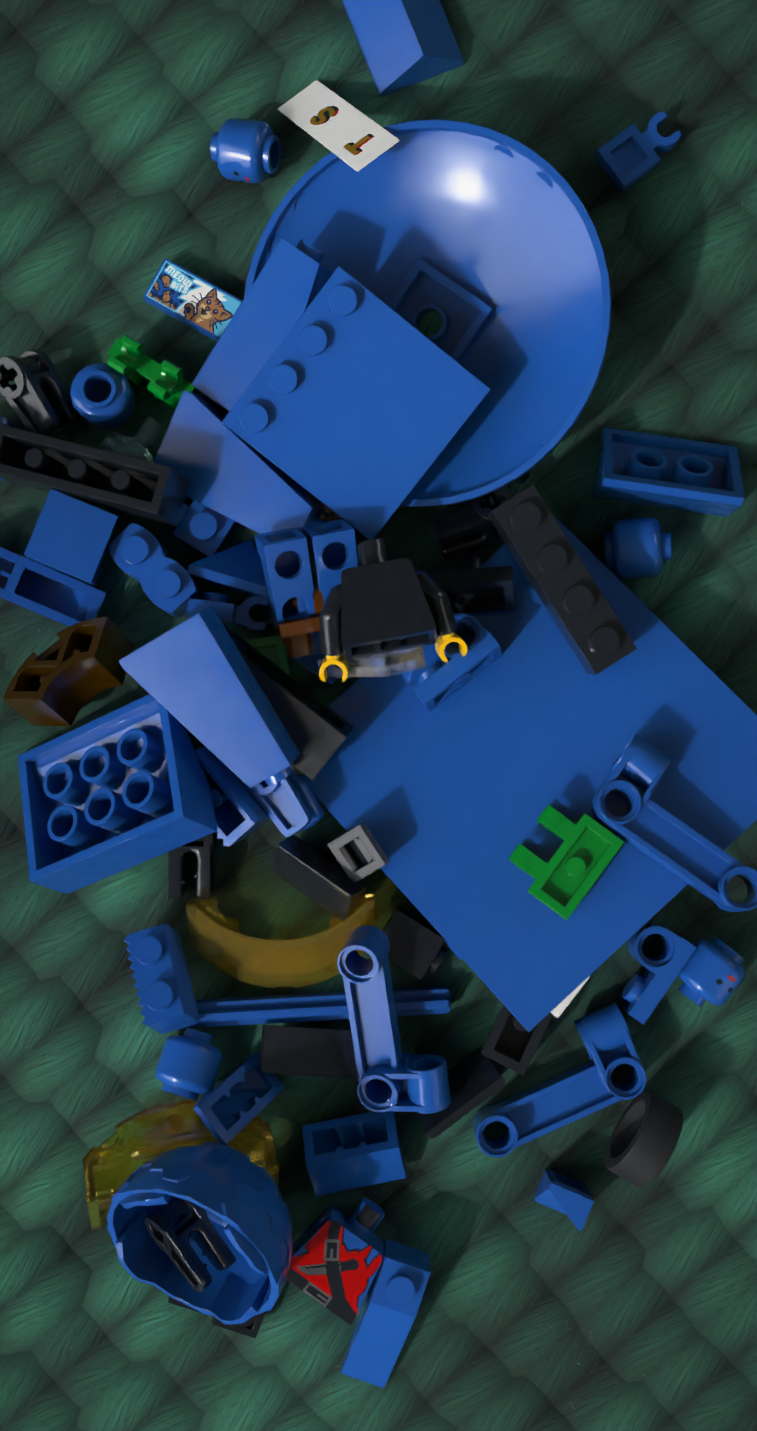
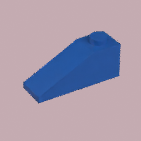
M386 1238L384 1241L385 1255L365 1297L341 1367V1374L385 1388L416 1318L431 1273L429 1253Z

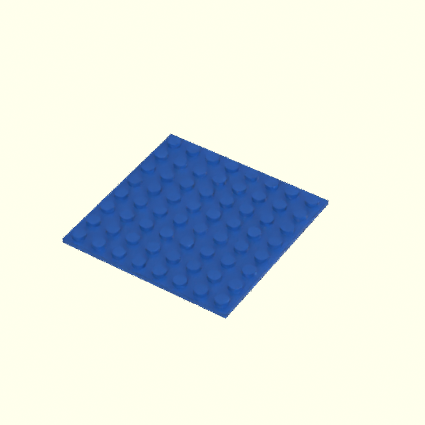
M555 516V520L637 649L597 675L587 674L504 544L481 565V568L512 566L515 610L467 613L474 616L500 644L502 656L429 712L414 691V688L420 683L417 682L409 686L392 653H386L329 705L332 710L353 725L354 728L313 780L304 775L313 794L347 831L365 822L390 860L389 863L381 867L384 873L528 1032L688 885L684 880L614 831L605 827L623 840L624 843L566 921L527 892L535 879L508 859L520 843L544 862L548 863L564 842L537 823V819L548 804L575 824L578 823L584 813L594 819L591 811L592 799L611 772V767L622 750L636 734L675 761L649 798L722 850H725L757 820V715ZM460 631L456 633L464 640L467 647L474 642L475 635L471 632ZM450 642L451 646L459 649L458 642ZM610 792L606 794L604 799L606 810L615 817H623L627 811L625 798L618 793Z

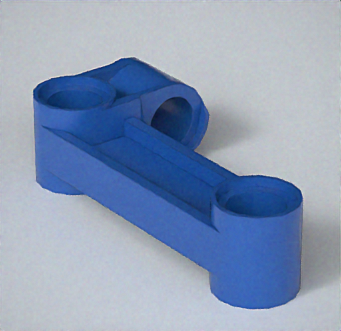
M635 734L612 765L611 772L592 799L591 811L594 819L711 899L720 909L727 912H742L756 908L757 871L745 866L649 799L662 777L675 761ZM607 793H618L625 798L627 811L623 817H615L606 810L604 799ZM733 876L741 878L747 886V896L742 903L734 901L728 893V883Z
M359 926L351 933L337 960V966L344 981L359 1080L357 1086L359 1101L367 1109L379 1113L400 1111L429 1114L442 1111L451 1104L446 1060L438 1055L402 1052L388 958L390 949L388 937L376 926ZM356 950L367 952L372 959L360 956ZM378 1079L383 1080V1081L387 1082L388 1084H384V1083L378 1081Z
M612 1003L573 1021L592 1061L497 1104L486 1105L478 1110L474 1116L473 1128L477 1144L483 1153L496 1158L506 1156L518 1146L618 1101L632 1099L641 1094L647 1079L645 1069L632 1043L633 1039L629 1028L616 1003ZM624 1063L632 1066V1073L628 1080L622 1083L611 1081V1073L616 1066ZM499 1121L507 1125L505 1134L498 1139H489L483 1135L484 1128L491 1122Z

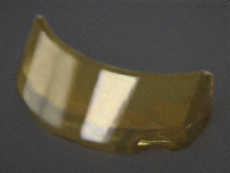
M363 894L353 914L344 921H341L336 916H331L329 918L328 930L311 936L288 940H268L240 934L239 919L224 916L218 909L217 898L212 897L210 900L193 898L186 904L192 943L201 955L224 973L240 981L267 988L304 987L322 982L339 974L337 966L338 956L353 930L363 925L375 926V894ZM356 950L360 956L366 953L363 950Z
M183 1100L179 1103L160 1104L142 1110L115 1125L116 1132L106 1139L98 1148L92 1147L83 1158V1170L92 1230L100 1229L107 1221L112 1196L120 1185L146 1161L160 1153L177 1147L201 1145L204 1142H218L193 1109L197 1101ZM256 1116L228 1145L248 1155L251 1158L250 1162L256 1166L263 1167L272 1176L279 1189V1165L270 1124Z

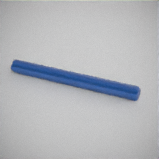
M447 986L393 989L397 1016L447 1014L450 1012L451 997ZM345 991L195 1000L200 1022L184 1028L349 1019Z

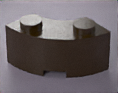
M108 617L85 620L56 633L60 638L39 656L33 652L20 666L5 692L3 701L33 726H72L79 710L93 696L107 688L122 686L127 672L122 668L118 660L132 653L135 645Z

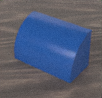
M373 1111L302 1125L306 1167L316 1196L406 1178L393 1111L381 1113Z

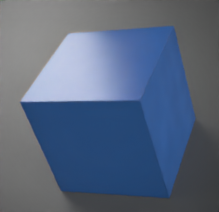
M50 489L24 555L28 559L64 575L95 586L109 551L108 545L113 541L119 527V518L114 514Z

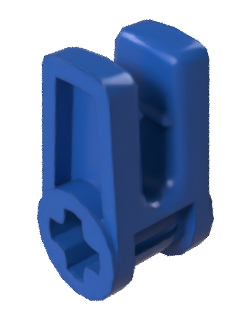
M292 772L289 776L272 786H268L264 780L249 788L243 782L246 789L253 795L285 837L311 828L324 816V811L304 776H299Z

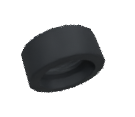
M644 1091L628 1105L612 1132L604 1159L606 1168L634 1186L643 1188L650 1184L661 1173L678 1143L684 1119L682 1110L652 1091Z

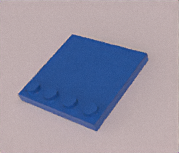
M338 266L222 423L365 537L374 539L487 395L490 388Z

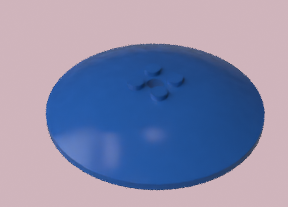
M417 120L383 127L400 141L360 171H355L331 152L298 180L273 212L260 237L247 276L244 298L281 238H284L294 246H297L302 239L325 255L320 264L333 273L340 266L419 332H421L419 327L420 320L424 314L430 311L440 313L442 317L440 330L435 335L426 337L490 388V391L400 504V506L435 507L473 500L499 490L538 465L560 444L585 409L599 380L611 330L612 298L605 253L596 228L579 197L551 164L522 143L487 127L460 121Z

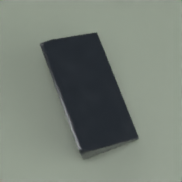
M296 835L286 838L277 846L273 872L345 924L349 922L367 885L360 880L353 884L343 868Z
M482 1047L476 1049L447 1071L451 1104L446 1109L429 1114L415 1112L430 1139L440 1135L505 1086L506 1082L502 1072L492 1059L481 1054Z

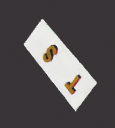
M318 80L278 108L281 113L357 172L400 141Z

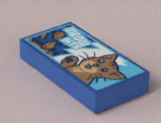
M166 258L163 260L143 296L146 303L218 342L242 303V300Z

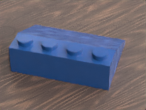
M150 694L18 755L30 883L69 894L217 832L211 788L187 730Z

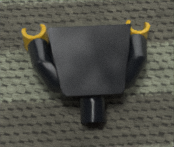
M369 539L358 544L357 548L361 566L347 568L341 572V584L331 588L319 615L321 653L326 655L320 666V679L323 682L327 681L326 667L332 664L338 665L342 669V681L344 682L348 676V660L431 644H435L437 654L446 663H448V660L444 654V649L450 642H458L459 651L464 657L468 652L467 645L458 634L454 633L457 629V623L447 592L426 571L414 570L410 558L389 561L385 540Z

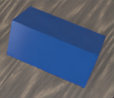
M342 0L380 97L463 66V57L440 0Z
M603 427L592 497L727 517L740 508L744 501L738 449L736 446Z

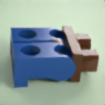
M344 519L302 526L303 534L295 527L255 535L257 551L261 557L272 626L281 637L286 652L291 658L307 656L314 652L311 632L319 631V615L331 588L341 584V572L343 570L358 566L355 529Z

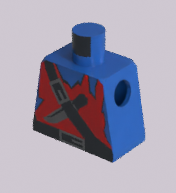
M365 1197L362 1198L350 1216L335 1205L329 1206L292 1243V1258L287 1280L351 1325L385 1255L384 1241L373 1233L384 1218L385 1212L375 1202Z

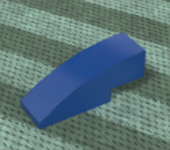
M0 547L1 598L66 626L96 618L105 598V592Z

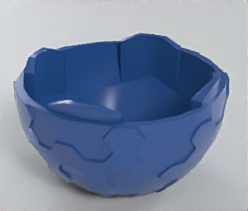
M204 1142L201 1145L177 1147L160 1153L142 1164L120 1185L112 1196V1203L107 1215L108 1226L106 1227L117 1249L119 1262L135 1280L153 1285L171 1298L202 1314L213 1316L223 1324H242L253 1316L271 1311L287 1279L292 1258V1223L287 1203H284L272 1176L263 1167H258L250 1162L251 1158L248 1155L230 1147L228 1144L224 1146V1144L219 1142ZM174 1197L188 1200L204 1208L209 1220L236 1258V1262L227 1270L218 1271L206 1256H202L203 1251L194 1239L189 1236V1244L201 1262L207 1264L206 1269L212 1276L211 1284L202 1292H195L167 1253L152 1239L145 1226V1218L152 1212L160 1213L174 1201ZM180 1215L177 1219H175L171 1223V1226H173L177 1221H179L182 1216Z

